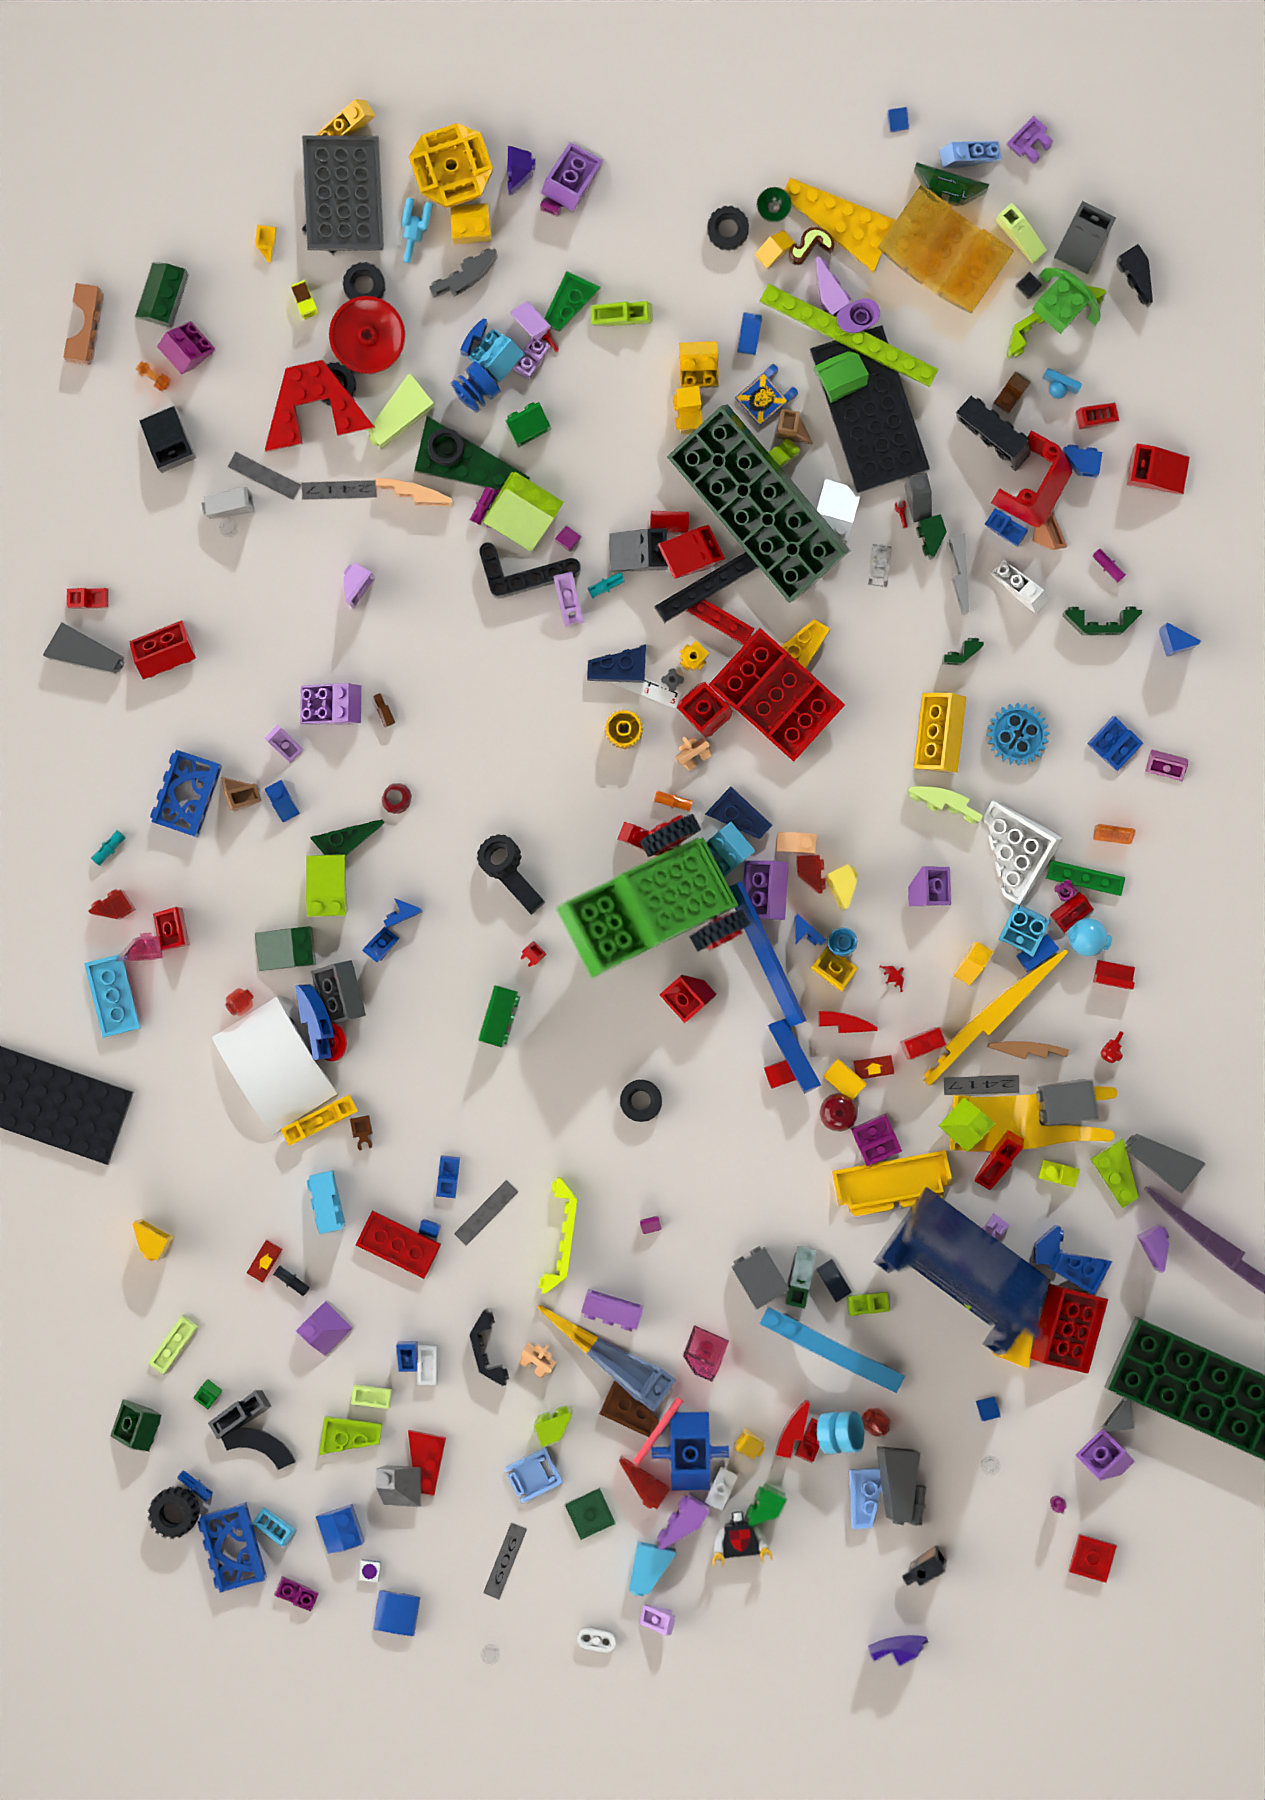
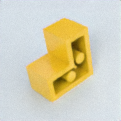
M699 386L676 389V395H673L672 399L673 409L678 411V418H675L676 429H680V434L693 433L703 423Z

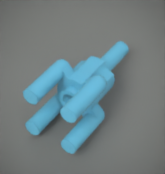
M406 199L401 225L404 227L402 238L407 239L403 262L411 263L415 242H421L422 234L428 228L432 203L425 202L422 218L411 216L414 199Z

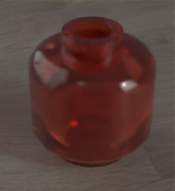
M237 988L226 996L225 1007L233 1016H242L253 1007L252 999L254 996L248 989L244 991L242 988Z
M869 1408L862 1415L864 1429L872 1436H884L889 1432L890 1418L881 1409Z

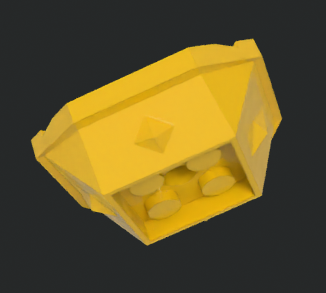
M459 123L422 134L408 156L421 195L444 208L481 197L493 172L481 132L472 130ZM451 163L457 165L454 170L447 169V166Z

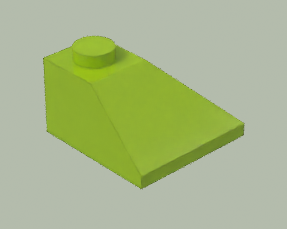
M963 1097L938 1126L968 1152L990 1131L995 1123Z

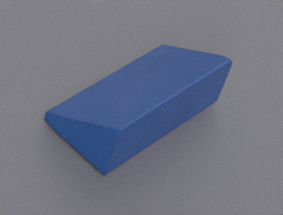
M1046 934L1043 936L1033 957L1024 951L1016 957L1028 972L1057 952L1059 948L1049 935Z

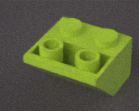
M565 1405L555 1409L556 1412L549 1415L546 1412L537 1416L534 1427L541 1447L561 1440L572 1416V1407L567 1408Z

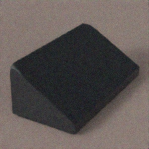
M832 1259L816 1268L836 1303L852 1293Z

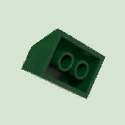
M152 263L135 317L172 328L189 276L186 269L168 263Z

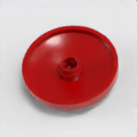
M361 296L345 302L335 312L330 323L329 342L334 355L348 369L358 373L374 374L386 370L397 361L405 345L406 334L401 316L392 305L377 297Z

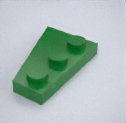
M566 271L544 319L552 329L560 332L601 287Z

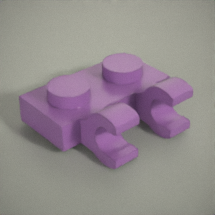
M1033 116L1007 142V146L1020 158L1025 154L1028 160L1034 164L1039 159L1040 154L1031 146L1038 140L1040 145L1045 150H1048L1052 146L1053 140L1045 134L1047 127Z

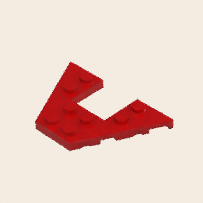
M318 360L285 369L264 450L269 452L303 444L295 407L303 404L330 399L338 436L373 429L375 425L372 424L354 398L343 387L326 362Z

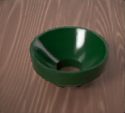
M770 187L763 190L757 199V210L760 216L768 222H779L785 219L791 210V199L788 193L779 187ZM772 202H776L780 206V209L775 213L768 209L769 204Z

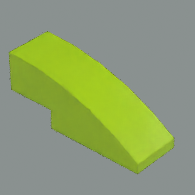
M624 301L591 305V325L608 326L652 323V304L648 301L632 303Z

